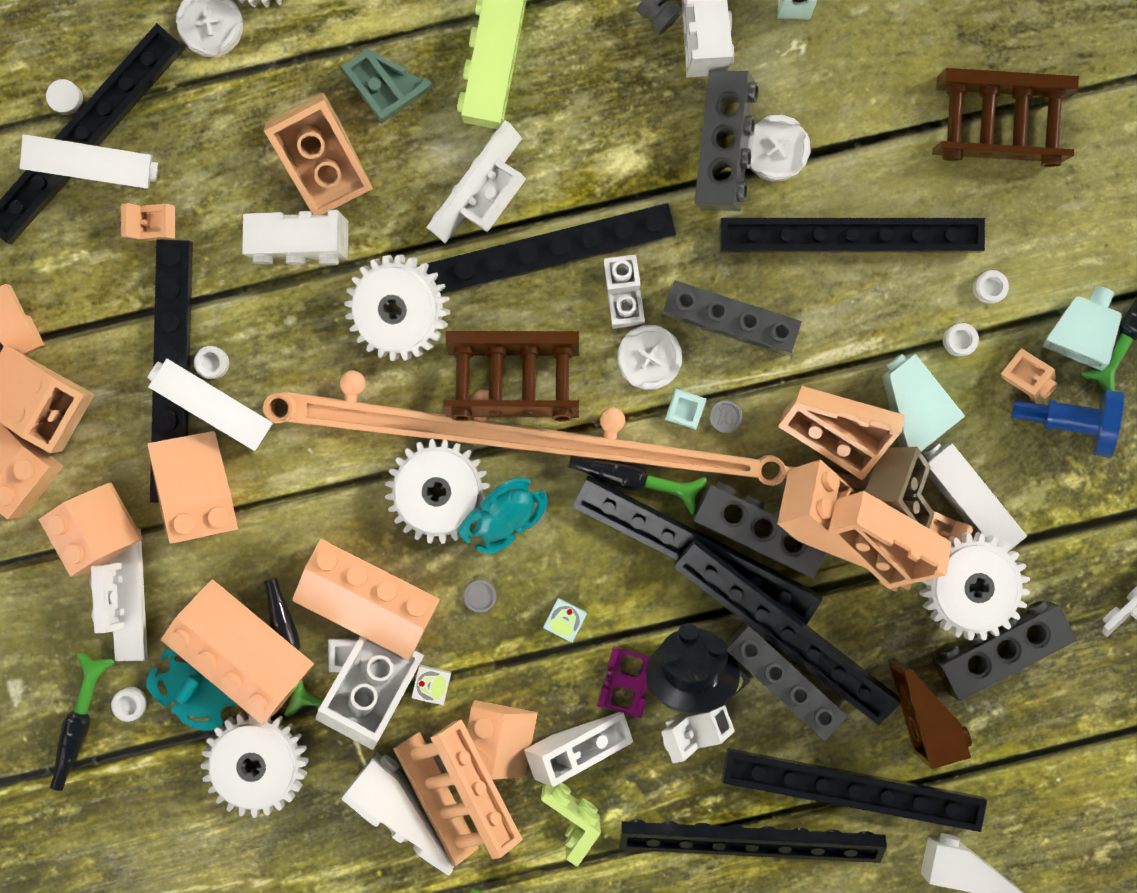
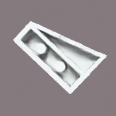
M681 0L686 78L708 76L709 71H727L730 64H734V46L731 39L732 13L731 10L728 11L727 0Z

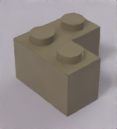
M889 447L872 468L869 482L864 491L930 529L935 513L921 493L931 467L918 447Z

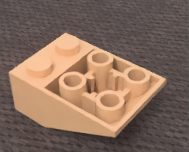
M4 345L0 352V423L21 438L50 454L63 451L95 394L11 347Z
M822 460L789 469L777 524L798 542L865 567L828 532L836 499L857 492Z

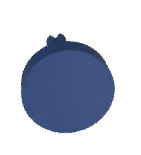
M1104 390L1099 409L1057 403L1055 400H1049L1048 405L1014 400L1011 417L1045 423L1044 429L1048 430L1053 428L1094 435L1092 454L1111 458L1119 436L1124 406V393Z

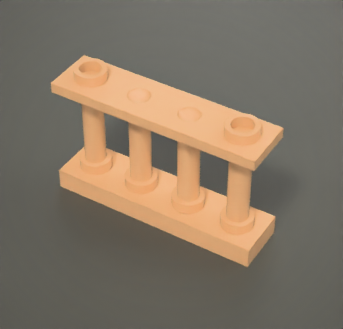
M462 719L452 722L430 737L432 743L426 744L421 733L418 732L394 747L393 750L452 866H457L476 851L479 845H485L491 858L498 859L523 840ZM433 756H440L448 772L441 774ZM455 785L463 802H455L448 786ZM470 815L478 832L471 833L463 816Z

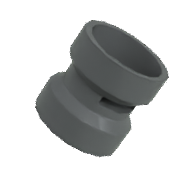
M642 0L636 10L643 18L650 19L653 29L660 35L671 27L683 12L677 3H671L669 0Z

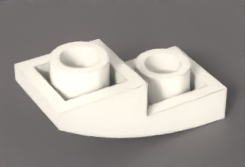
M636 254L605 258L604 269L612 329L645 325Z

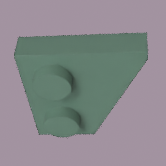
M366 49L341 66L342 73L381 124L432 89L430 80L426 78L422 80L406 72L405 67L395 62L386 61L382 55L370 49Z

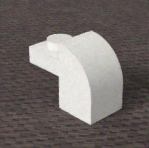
M723 705L716 710L705 713H680L666 721L667 728L661 733L665 749L669 752L672 763L685 761L698 748L722 744L735 730L726 706Z

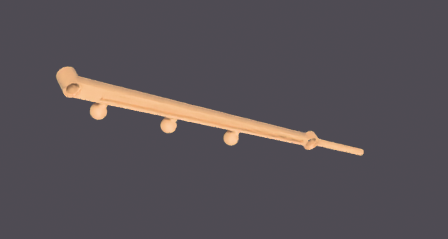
M355 370L345 372L340 378V388L345 393L344 400L282 391L268 396L263 404V413L268 420L274 423L293 422L426 439H445L468 444L758 478L763 484L768 486L780 484L784 479H787L788 470L795 468L785 466L784 462L773 455L752 459L617 439V432L621 431L626 423L624 413L617 408H608L601 414L600 425L604 430V437L487 421V417H474V419L472 418L469 421H455L451 417H446L445 414L357 402V396L365 388V379L361 373ZM479 389L471 395L470 400H489V390ZM278 398L286 401L288 405V412L285 416L280 415L275 410V402ZM769 461L776 462L779 466V474L773 479L764 478L761 472L763 465ZM835 472L852 488L865 489L870 477L866 476L861 480L852 474Z

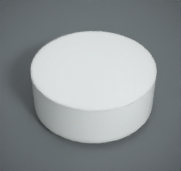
M60 79L54 81L48 87L46 99L53 110L63 115H71L81 108L83 94L80 88L71 81Z
M996 270L981 273L973 283L975 297L985 304H993L1003 300L1009 290L1006 276Z
M959 323L949 327L943 336L944 348L948 353L957 357L971 354L979 343L977 331L966 323Z
M206 346L196 353L194 368L204 378L218 379L228 371L229 358L222 349Z
M136 687L124 688L114 695L111 702L112 712L119 720L125 722L134 721L145 713L148 704L147 697L142 690Z

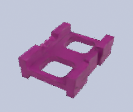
M614 646L608 663L610 668L607 669L608 673L604 680L605 685L601 688L597 707L610 708L641 719L646 703L644 695L648 687L646 668L651 656ZM629 655L642 659L643 665L638 676L635 677L620 672L619 669L623 656ZM615 687L630 689L634 692L632 704L629 708L611 703Z

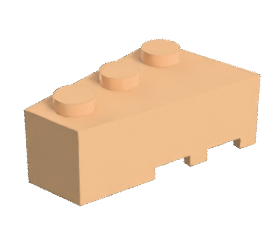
M801 386L784 409L778 427L863 480L901 434L905 415Z
M865 491L836 499L828 532L888 589L947 574L951 541Z

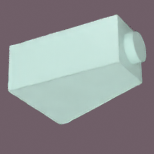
M901 354L887 364L889 371L882 376L890 411L905 415L902 432L897 437L899 447H918L921 452L963 419L965 415L916 354L906 357Z

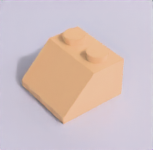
M112 483L104 484L67 500L38 519L70 577L91 573V566L109 563L143 540Z
M477 700L473 701L467 731L492 780L525 778L528 760L524 749L532 745L538 712Z

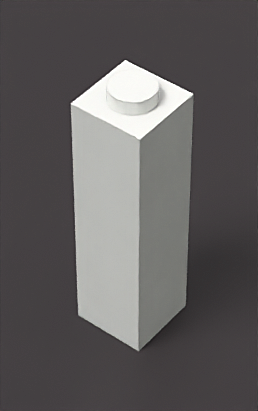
M22 135L20 169L150 188V182L157 181L158 163L152 162L153 155Z
M166 359L163 364L158 361L147 377L152 381L148 386L149 388L256 451L273 424L169 359Z
M937 442L923 453L931 467L928 477L965 523L973 526L974 534L976 532L985 534V541L989 535L998 537L997 545L1000 542L1010 544L1007 553L1027 537L953 443H943L940 445Z

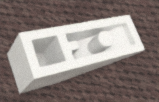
M618 712L550 735L524 749L534 779L554 787L633 743V739L624 713Z
M941 833L940 837L928 835L921 875L929 884L971 893H1023L1016 885L962 844L958 837Z

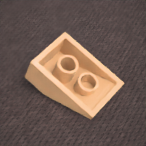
M324 92L265 122L264 132L313 215H323L328 210H333L373 189Z
M0 423V514L6 519L21 518L27 514L64 466L46 451L21 438L2 423Z
M215 431L147 443L166 538L169 544L238 530L232 497Z

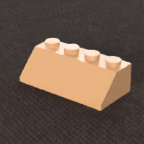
M320 539L304 568L292 599L293 602L409 661L440 603L439 598L323 539Z
M213 579L177 615L161 638L162 642L262 725L283 706L314 665L312 661Z

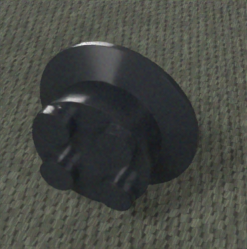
M684 624L678 631L670 634L652 654L646 668V679L652 694L667 707L684 713H705L722 707L732 699L739 686L740 671L736 660L728 653V645L724 640L710 631L697 628L692 624Z

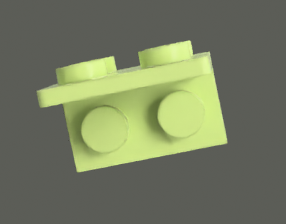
M562 782L554 787L543 783L541 800L572 821L565 833V836L568 837L565 842L566 860L578 867L601 834L600 815L597 814L598 809L586 799L582 798L579 801L570 795L571 790Z

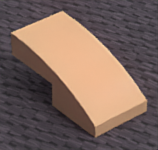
M4 284L0 286V342L3 346L7 345L26 355L45 345L31 316L25 315L12 286Z

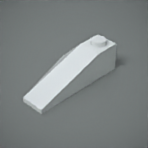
M377 752L351 782L342 800L375 827L380 822L385 824L391 831L392 838L399 843H407L408 841L413 843V849L418 856L449 876L454 866H452L421 803L403 774L398 770L399 765L388 755L382 757Z

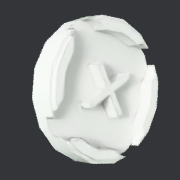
M183 0L176 13V23L180 39L192 52L203 57H219L229 53L239 43L243 33V17L239 7L233 0Z
M769 115L755 124L754 134L749 136L748 148L751 149L750 169L757 176L771 182L786 181L796 176L806 165L811 152L810 138L797 120L785 115Z
M642 325L631 330L622 339L617 351V365L622 376L632 386L643 390H656L668 385L677 376L682 365V349L677 338L668 330L657 325Z

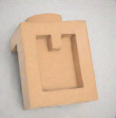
M1022 348L1001 373V378L1028 394L1030 401L1033 403H1038L1042 397L1047 399L1057 385V382H1055V369Z

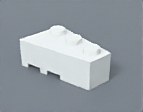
M328 210V215H311L310 211H299V215H283L281 212L243 214L242 254L253 258V263L273 264V259H286V264L305 265L306 259H317L320 265H339V260H348L349 221L338 210Z

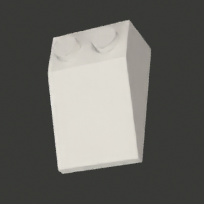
M360 636L318 709L315 720L374 750L424 655L414 651L409 661ZM361 650V670L349 671L351 666H354V661Z

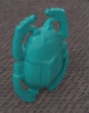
M527 478L507 480L486 496V499L480 504V507L484 509L482 512L476 508L466 516L457 529L459 536L465 543H470L469 536L482 538L485 546L475 545V549L481 553L493 555L503 550L516 539L514 531L521 534L526 529H530L542 517L548 502L545 491L541 489L538 492H530L528 485L531 484V481ZM537 502V507L534 511V514L532 515L534 510V503ZM478 519L475 529L471 531L469 529L471 524ZM502 539L501 541H499V542H497V543L491 544V542H496V541Z
M169 647V649L161 654V659L163 660L170 656L169 671L155 677L158 670L156 667L151 668L145 687L163 706L169 707L171 702L176 703L171 710L183 723L201 731H212L220 727L224 723V720L221 719L220 711L223 707L229 705L235 707L237 703L189 663L175 661L174 659L178 654ZM159 680L164 682L168 693L166 696L159 690ZM188 715L196 718L209 716V720L204 722L194 721L188 718Z

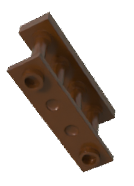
M958 68L944 69L937 76L936 90H947V94L950 95L947 141H941L933 147L932 155H943L942 159L946 161H959L963 157L1041 161V166L1044 167L1061 166L1062 162L1074 156V149L1059 148L1062 101L1078 90L1079 76ZM967 92H979V96L983 97L980 143L961 142L963 95L967 94ZM1000 94H1012V98L1015 99L1012 145L993 144L996 97L1000 96ZM1033 96H1044L1045 100L1048 101L1045 147L1026 146L1029 99L1033 98Z
M446 331L448 355H453L456 358L455 400H444L443 406L446 417H451L455 421H469L472 417L552 418L558 422L579 418V400H569V358L579 356V331ZM473 355L490 358L489 400H469L470 358ZM506 356H520L523 358L522 400H502L503 358ZM539 356H553L556 359V400H535L536 358Z

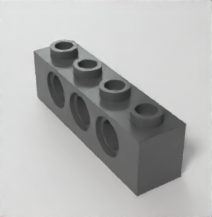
M709 71L695 193V204L702 210L741 211L742 202H746L748 185L747 182H744L745 169H749L751 165V149L748 148L749 136H753L755 130V117L751 115L752 104L757 102L759 94L758 83L755 82L749 71ZM739 103L735 113L725 115V110L729 104ZM729 135H735L734 143L728 148H722L723 139ZM724 168H731L730 177L725 181H718L720 171Z
M674 280L670 287L661 315L782 355L792 353L802 323L800 320Z
M719 481L716 487L707 484L695 513L691 517L693 521L814 579L826 552L798 542L794 550L787 551L784 548L783 541L789 533L777 524L779 510L776 511L775 515L763 510L765 503L750 496H747L745 501L733 496L736 491L734 488ZM731 504L737 505L740 510L739 518L734 522H727L724 518L725 508ZM759 519H766L769 523V531L764 536H756L753 530L755 522Z
M1045 600L1034 602L1026 608L1027 612L1020 615L1021 618L1019 620L1012 617L1008 620L1011 625L1009 630L1002 626L998 627L999 636L996 637L988 631L987 639L982 640L975 633L973 640H969V642L959 647L953 645L943 649L939 653L940 657L932 661L949 694L958 701H961L1078 641L1060 605L1049 601L1046 602ZM1032 625H1035L1037 634L1032 640H1028L1026 636L1027 630ZM1003 640H1007V651L1002 655H998V644ZM974 655H978V666L973 670H969L967 666L969 659Z
M744 621L725 640L728 645V653L824 741L847 717L841 709Z

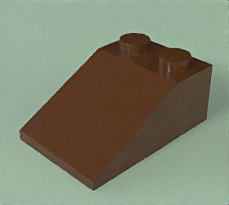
M895 658L889 659V666L897 694L901 700L900 705L914 754L931 769L970 759L971 755L968 747L972 746V740L966 726L962 727L960 722L909 667Z

